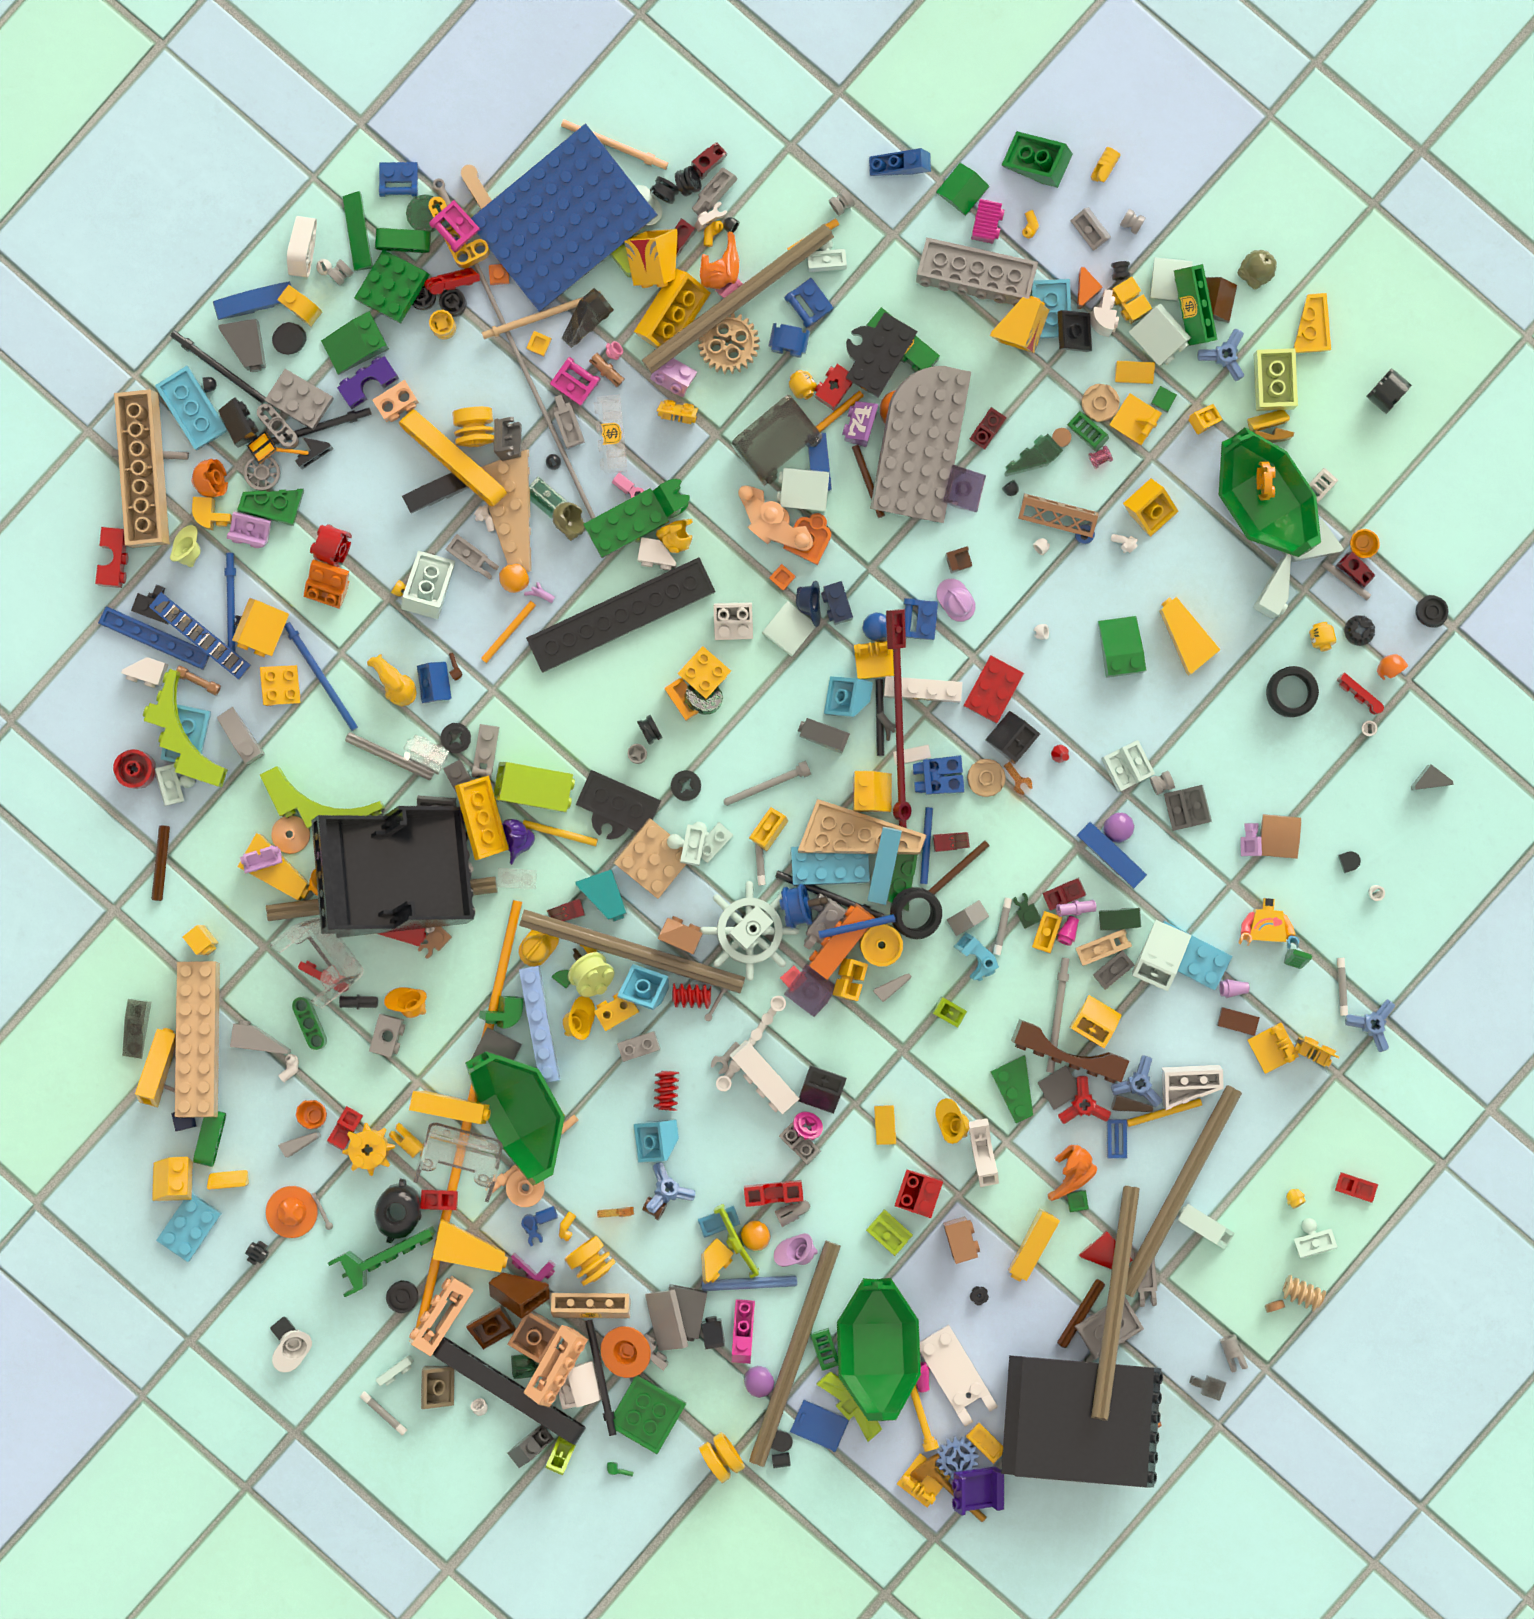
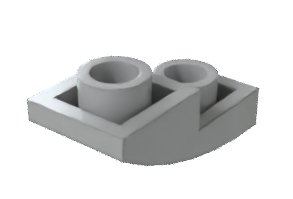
M791 1123L779 1137L808 1165L821 1150L810 1139L805 1140L801 1135L798 1136L797 1131L793 1130L794 1124Z
M646 1334L644 1337L650 1346V1359L664 1371L668 1365L667 1357L659 1351L657 1353L654 1352L657 1346L654 1343L656 1340Z

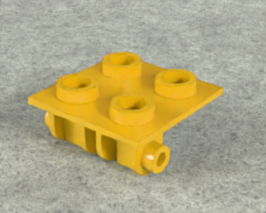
M664 400L660 402L657 412L661 419L671 420L673 415L672 421H675L677 415L679 416L678 422H680L681 416H683L682 423L691 424L696 422L698 408L689 403L680 405L676 404L673 400Z
M887 641L854 645L858 679L894 676L893 649H887Z
M702 646L678 672V675L707 699L719 684L727 678L731 670Z
M297 665L260 667L263 705L274 706L301 703Z
M1281 1022L1247 1040L1265 1074L1299 1057Z
M1307 1036L1304 1039L1298 1037L1301 1043H1297L1294 1047L1298 1054L1307 1056L1308 1059L1316 1050L1312 1061L1316 1060V1063L1323 1067L1331 1065V1056L1339 1059V1056L1335 1055V1050L1325 1045L1319 1047L1317 1046L1318 1041Z
M919 1453L897 1482V1485L928 1508L930 1504L934 1503L935 1497L943 1487L928 1475L922 1482L915 1480L910 1475L916 1467L927 1459ZM936 1466L938 1472L948 1481L950 1476H945L943 1474L944 1471L940 1470L939 1467Z

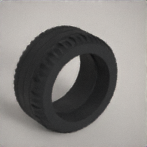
M1289 666L1277 671L1270 678L1266 689L1269 705L1276 713L1284 717H1298L1306 714L1315 706L1319 695L1318 683L1315 677L1308 670L1297 666ZM1296 676L1306 684L1308 696L1305 703L1300 707L1289 708L1279 700L1277 686L1284 677Z
M920 887L905 889L894 898L891 904L890 915L894 914L896 921L892 922L893 926L898 932L910 939H923L932 935L942 921L941 904L937 897L926 889ZM915 898L927 900L930 905V916L926 923L918 928L906 927L902 921V911L905 905Z

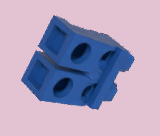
M961 755L925 759L923 762L913 764V774H924L925 780L914 782L915 792L926 793V795L964 793L963 775L944 776L947 774L963 773Z

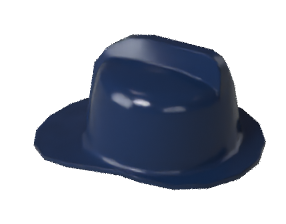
M813 581L811 586L798 587L796 594L798 610L801 613L810 615L815 627L820 625L821 620L820 586L818 581Z

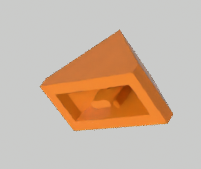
M1081 267L1079 270L1077 309L1083 308L1103 288L1085 267Z

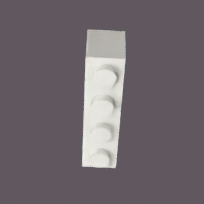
M885 677L883 697L894 698V677ZM902 678V699L961 702L962 682Z
M747 1040L730 1054V1057L733 1059L731 1064L737 1070L741 1068L745 1072L743 1077L750 1085L753 1082L758 1087L756 1089L758 1094L762 1098L767 1097L771 1101L768 1105L775 1112L779 1110L784 1114L799 1100L798 1096Z

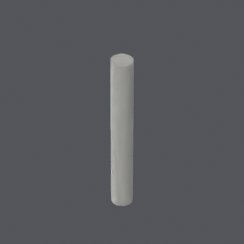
M1327 560L1323 562L1322 567L1366 601L1370 598L1371 594L1334 565Z

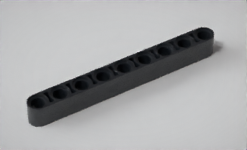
M446 1337L442 1338L432 1354L571 1444L576 1445L586 1429L583 1424L552 1404L550 1407L537 1404L523 1393L526 1389L525 1387Z

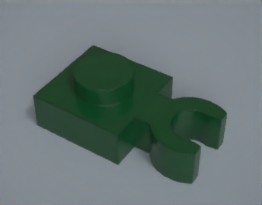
M1022 893L1024 901L1020 903L1014 897L1013 902L1020 907V910L1016 911L1024 929L1040 922L1041 917L1034 903L1028 905L1027 894Z

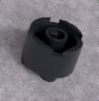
M1391 368L1366 397L1387 414L1412 385Z

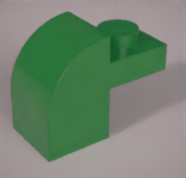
M499 996L498 1011L480 1010L479 1018L485 1020L487 1024H497V1027L503 1029L510 1028L522 1016L524 998L518 996Z

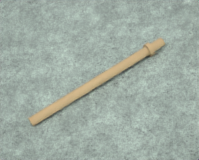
M598 291L498 327L492 326V329L481 333L484 339L493 336L496 338L504 332L602 299V295Z

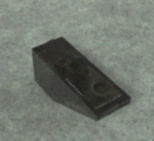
M595 288L579 301L562 336V340L571 348L578 344L584 336L593 331L602 320L606 319L614 311L604 296Z
M128 999L124 1020L122 1056L142 1059L151 1001Z

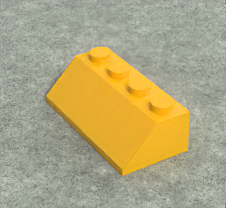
M676 268L675 279L668 282L667 286L661 288L634 332L653 347H660L693 322L711 292L689 273Z

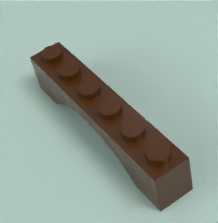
M1019 1019L1011 1039L1012 1042L1016 1043V1048L1026 1051V1048L1032 1049L1035 1055L1044 1057V1054L1051 1056L1052 1061L1060 1064L1062 1061L1069 1063L1068 1067L1080 1070L1081 1067L1087 1070V1074L1095 1077L1100 1074L1105 1076L1104 1080L1114 1084L1116 1081L1122 1082L1129 1064L1128 1059L1110 1052L1095 1056H1077L1066 1053L1055 1047L1045 1037L1040 1027Z

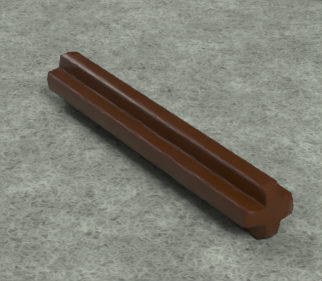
M160 825L158 830L151 897L154 901L163 900L170 827Z
M1095 1280L1057 1343L1063 1348H1067L1077 1332L1075 1326L1084 1321L1105 1287V1283L1101 1280Z

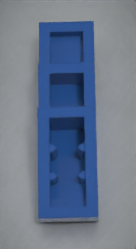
M290 281L245 291L213 301L217 319L222 320L252 314L255 311L273 308L275 305L282 304L277 299L288 285L291 286Z
M1091 822L1076 835L1133 889L1147 876L1134 861Z

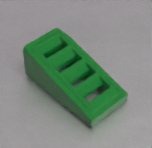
M1081 411L1067 424L1072 431L1096 452L1109 439L1108 434ZM1083 419L1084 422L1076 428L1075 426ZM1087 425H1089V427L1086 429V431H1085L1084 433H1082L1081 431H1082ZM1095 430L1094 434L1088 438L1087 436ZM1100 435L1098 440L1094 443L1093 441Z
M1289 949L1287 950L1284 964L1301 969L1312 959V954Z
M829 1328L811 1333L810 1336L822 1371L838 1366V1356ZM827 1336V1340L817 1343L816 1339ZM830 1344V1347L819 1350L818 1346ZM832 1350V1354L821 1356V1353ZM834 1357L835 1361L824 1364V1360Z

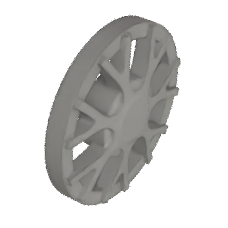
M270 456L267 458L271 460L268 467L264 465L265 460L256 467L253 462L255 460L254 457L245 465V480L256 490H269L277 484L280 478L279 465ZM248 467L255 468L254 474L247 473ZM276 467L277 473H270L269 469ZM255 476L258 480L252 484L249 480ZM269 476L275 479L272 484L267 481ZM260 480H265V487H259Z

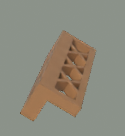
M1024 493L1018 519L1092 538L1098 519V512ZM1025 506L1034 507L1037 514L1031 517L1023 515ZM1046 511H1052L1056 518L1051 521H1045L1041 514ZM1066 515L1071 516L1074 523L1064 526L1060 519ZM1084 520L1092 522L1090 532L1081 530L1078 524Z

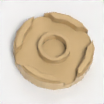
M1095 384L1089 387L1084 392L1081 400L1084 414L1090 420L1096 422H1105L1112 419L1117 413L1120 403L1116 390L1105 384Z
M991 759L977 761L971 766L967 775L970 789L982 797L994 796L1000 792L1006 779L1002 766Z

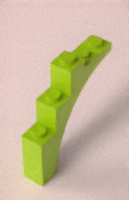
M169 669V672H166L163 677V689L157 694L156 701H158V704L149 703V706L145 707L143 712L144 721L165 728L164 732L160 733L158 742H160L159 747L181 754L174 763L176 773L222 788L228 769L213 763L203 756L186 735L177 708V686L181 673Z
M276 766L260 774L279 816L291 817L296 814L295 810L298 809L306 827L309 829L312 828L311 820L318 815L379 816L382 814L381 811L385 809L381 801L352 809L324 806L300 793L287 780L280 767Z

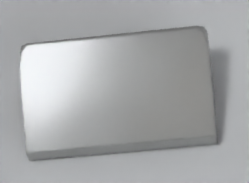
M1084 208L1070 220L1093 251L1111 238L1090 208Z

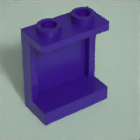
M998 1467L954 1472V1479L952 1480V1488L954 1490L952 1507L954 1511L963 1516L966 1514V1511L993 1507L997 1511L1004 1510V1474H1001V1470Z

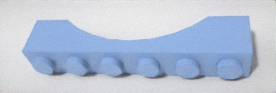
M540 966L519 969L536 1066L546 1083L560 1080L548 1021Z

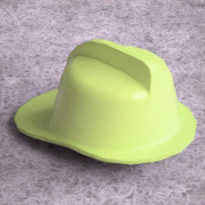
M186 526L177 534L170 555L171 561H178L188 567L194 566L196 559L201 553V549L196 541L198 535L196 526Z

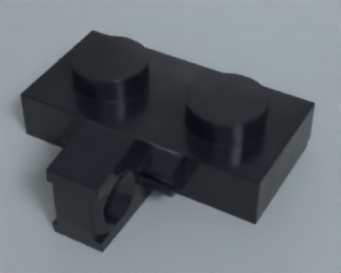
M156 584L153 593L149 592L148 596L137 593L131 611L168 625L169 623L149 607L161 592L164 594L166 588Z

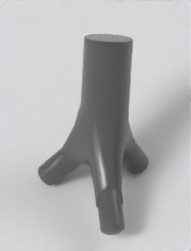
M881 711L876 716L885 728L886 740L890 741L891 731L894 733L896 731L894 728L896 727Z

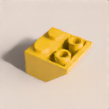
M1088 995L1069 1028L1098 1046L1105 1048L1122 1015Z

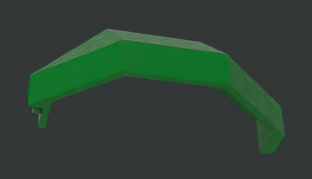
M1245 427L1233 437L1222 441L1218 495L1246 538L1296 557L1304 555L1321 543L1317 497L1288 452ZM1259 462H1269L1271 467H1275V478H1272V486L1275 487V497H1270V500H1260L1258 495H1262L1261 490H1257L1256 485L1257 468H1261Z
M487 1051L465 1062L477 1102L490 1105L489 1110H491L488 1123L506 1154L532 1186L552 1176L565 1116L540 1070Z
M863 1278L837 1321L838 1377L868 1421L897 1420L921 1376L919 1319L891 1278Z

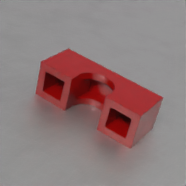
M101 527L99 546L111 549L114 556L110 564L97 565L95 584L104 587L122 588V585L126 582L124 566L128 563L124 529Z
M802 1180L744 1186L746 1207L776 1202L804 1201Z

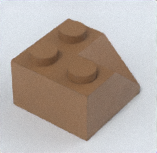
M675 916L672 919L667 918L658 939L694 954L703 935L700 932V927L691 923L688 927L682 924V919Z
M964 1216L944 1222L943 1226L955 1263L958 1264L978 1258L977 1252H980L977 1240L973 1241L972 1234L975 1231L971 1220L967 1221Z
M532 1311L522 1318L507 1345L540 1364L560 1326Z

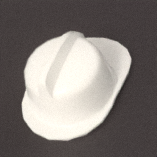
M298 1329L286 1332L272 1356L274 1367L281 1372H290L296 1369L312 1347L310 1336Z

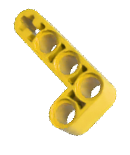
M433 197L429 201L428 206L433 218L439 214L435 207L436 204H439L441 210L447 207L441 197ZM451 225L446 228L453 237L461 238ZM482 239L475 240L467 245L465 243L457 252H454L451 249V245L445 240L456 264L463 269L485 260L490 254L488 244ZM478 246L485 247L483 253L478 254L475 252ZM462 254L468 255V259L465 262H460L458 259Z

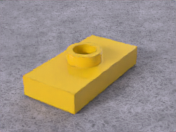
M980 1422L966 1435V1438L993 1464L1002 1456L1003 1445Z

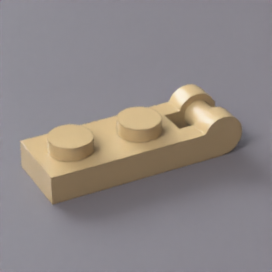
M1121 929L1076 947L1075 949L1082 966L1132 947L1131 942L1128 941L1125 935L1127 934L1126 929ZM1115 938H1119L1121 943L1120 945L1116 946L1114 942Z

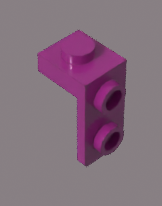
M516 1253L511 1256L513 1259L512 1264L519 1270L522 1268L527 1272L526 1277L529 1279L542 1281L546 1278L548 1280L555 1272L553 1268L556 1264L551 1260L536 1273Z

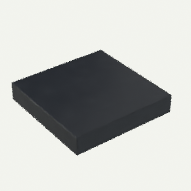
M1066 310L1057 311L1059 349L1082 352L1092 351L1090 313Z

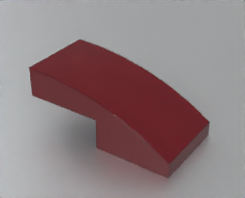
M1079 877L1042 893L1050 911L1056 909L1058 904H1067L1087 895Z

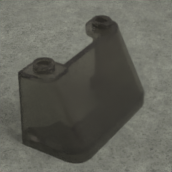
M787 395L741 432L732 441V446L737 456L765 486L777 479L776 475L779 467L805 446L816 447L821 442L823 436L797 402L790 395Z

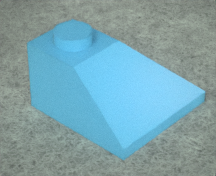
M830 676L824 714L854 717L870 702L873 682L858 678Z
M632 964L617 997L654 1010L663 1002L669 989L668 976Z
M676 1119L634 1124L638 1163L668 1160L679 1139Z

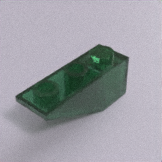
M1049 434L1044 437L1040 435L1033 442L1035 445L1031 449L1027 447L1019 454L1021 458L1017 462L1013 460L1005 467L1007 471H1005L1004 475L1010 476L1048 466L1063 452V449Z

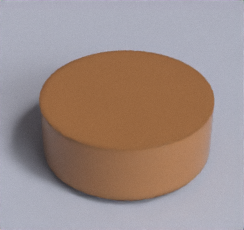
M1058 428L1052 434V442L1057 447H1066L1071 441V433L1066 428Z
M1277 1300L1265 1305L1267 1313L1285 1307L1283 1300Z

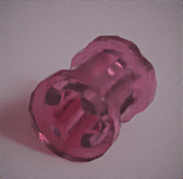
M1106 445L1103 446V449L1088 454L1095 469L1107 461H1113V457Z

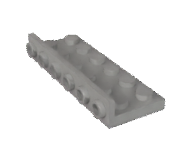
M926 237L917 271L916 283L924 287H937L942 291H955L960 295L968 294L978 299H990L997 303H1008L1015 306L1022 297L1029 299L1038 262Z

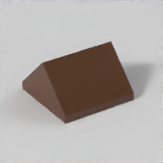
M1206 277L1214 320L1229 323L1237 285L1222 277Z
M499 1305L466 1326L483 1350L516 1330L503 1305Z

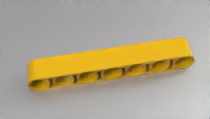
M412 409L399 421V425L406 433L489 506L494 507L507 495L505 489L416 410Z

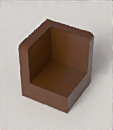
M968 546L945 554L951 573L972 567Z

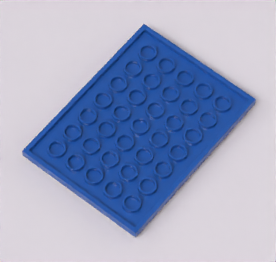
M585 123L471 217V219L480 228V231L477 232L480 238L488 244L491 252L536 309L541 312L624 244L625 240L631 238L657 217L658 214Z

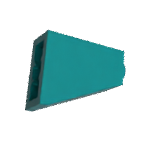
M612 869L575 882L576 886L607 919H613L614 922L624 918L623 914H626L627 911Z

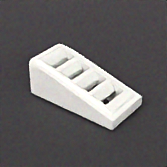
M1325 468L1309 483L1310 487L1320 494L1317 497V503L1338 481ZM1323 476L1325 479H1327V480L1330 482V484L1328 485V484H1327L1323 479H1321L1320 477ZM1318 482L1319 484H1321L1325 488L1324 491L1321 488H1319L1315 483Z

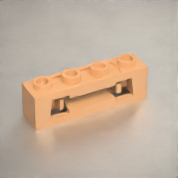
M452 1275L450 1279L446 1278L441 1286L442 1291L439 1295L436 1294L431 1301V1308L428 1312L425 1311L420 1318V1325L418 1328H414L409 1335L411 1345L429 1356L433 1354L473 1292L470 1286ZM448 1297L449 1300L454 1302V1304L451 1303L446 1313L436 1326V1333L434 1334L433 1331L429 1330L428 1328H431L436 1318L446 1305V1299Z
M561 1325L523 1393L537 1404L550 1407L555 1401L560 1388L564 1385L571 1369L575 1366L577 1358L584 1350L588 1339L575 1329ZM561 1338H563L564 1340L562 1344H560L559 1349H557L556 1347L558 1343L560 1342ZM542 1377V1379L539 1380L537 1388H534L538 1378Z

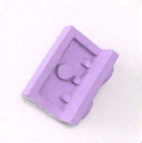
M673 358L652 373L650 379L672 393L684 397L687 388L696 377L697 371Z
M234 512L227 539H231L234 543H247L254 548L264 547L269 540L271 520Z

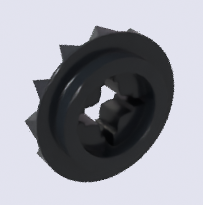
M1356 615L1345 624V637L1353 645H1366L1375 636V626L1372 620L1366 616ZM1358 625L1361 628H1367V630L1362 632V637L1359 633L1352 632L1358 628Z
M451 723L442 730L441 744L450 753H461L469 747L471 733L463 724ZM450 732L455 735H458L462 732L461 736L459 737V739L461 740L460 742H462V744L454 742L450 745V743L453 740Z
M684 770L678 772L671 781L673 795L682 801L693 800L701 791L700 778L692 771ZM691 779L689 785L693 791L686 789L681 793L683 786L679 781L686 783Z

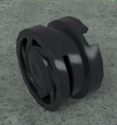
M688 166L684 170H679L675 173L676 185L683 196L687 197L692 192L696 193L701 190L700 177L692 166Z
M657 176L656 184L650 188V191L659 199L673 204L675 195H678L680 192L678 187L669 180Z
M423 286L412 306L421 311L428 310L435 304L436 294L430 293V290Z
M459 289L444 290L439 298L441 309L448 311L452 317L461 315L466 309V299Z
M648 715L645 720L637 721L649 745L653 744L654 740L663 738L651 715Z

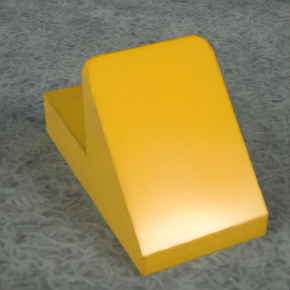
M1214 404L1194 412L1188 419L1198 435L1223 420Z

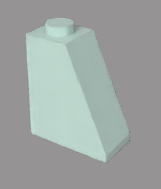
M1321 518L1319 519L1321 543L1300 557L1291 555V561L1297 562L1338 554L1344 548Z
M1189 1204L1186 1207L1184 1206L1178 1214V1221L1223 1249L1227 1247L1235 1234Z

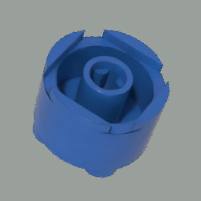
M773 323L768 346L771 347V352L783 354V351L790 352V356L801 358L802 354H806L810 331L806 330V333H803L802 328L781 324L780 327H777V323Z

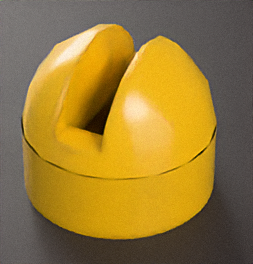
M398 580L391 593L402 597L403 593L400 591L402 589L405 591L406 585Z

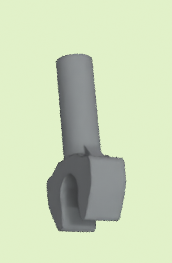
M735 1042L723 1056H715L712 1059L711 1067L713 1068L717 1062H721L723 1068L720 1069L718 1074L727 1072L729 1069L728 1061L731 1059L730 1054L740 1045Z

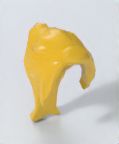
M381 654L377 657H371L367 661V665L374 667L382 684L385 686L386 699L401 707L414 702L417 693L415 684L410 677L399 674L398 670L385 661Z

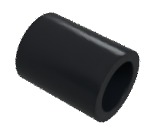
M789 1452L772 1455L773 1468L791 1466Z

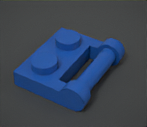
M379 162V196L412 195V197H417L418 163ZM386 183H412V186L386 187Z
M812 278L784 296L786 302L792 305L804 321L803 325L806 328L834 309ZM801 296L814 314L812 317H809L795 297Z
M904 598L906 638L935 640L938 602ZM913 606H918L916 632L910 631Z

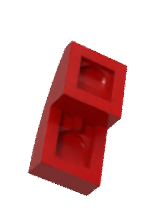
M346 1106L327 1142L342 1151L345 1150L350 1141L347 1133H354L363 1115Z
M1340 1172L1335 1191L1373 1203L1379 1184Z
M421 1191V1209L457 1210L458 1191Z

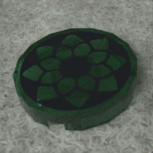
M689 684L684 696L689 708L693 711L695 709L699 711V714L703 715L715 713L723 701L722 691L719 687L705 699Z

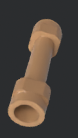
M180 665L176 669V671L181 673L180 679H187L207 689V692L215 696L219 693L221 685L213 681L208 682L190 673L188 669Z

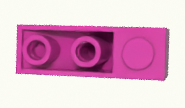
M736 1299L731 1359L733 1363L751 1364L755 1301Z

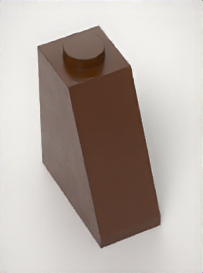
M504 1272L489 1282L490 1297L521 1319L550 1299L549 1284Z

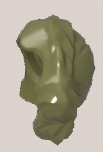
M1254 250L1242 261L1237 273L1242 280H1245L1255 290L1271 281L1275 276L1277 262L1268 251Z
M564 502L554 509L552 515L553 523L557 529L572 541L578 535L583 534L586 529L583 526L581 508L573 503Z

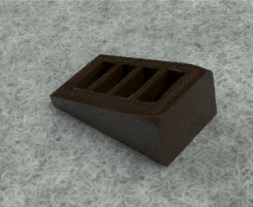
M1120 1095L1114 1096L1111 1110L1153 1112L1154 1109L1151 1105Z

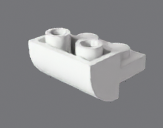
M1107 289L1104 290L1101 296L1099 307L1093 308L1090 314L1091 326L1098 334L1109 337L1112 332H1115L1119 317H1116V310H1111L1115 301V297L1112 296L1113 291Z
M752 602L714 603L715 640L753 639Z
M593 1361L577 1364L571 1369L564 1385L558 1392L563 1410L581 1407L601 1400Z

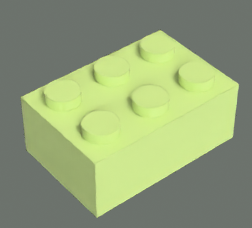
M1295 348L1257 350L1253 354L1256 411L1294 410L1298 406Z

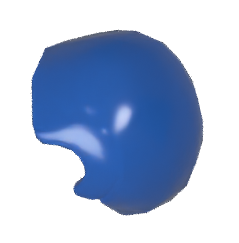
M876 612L865 618L862 629L868 639L875 642L887 640L886 615Z

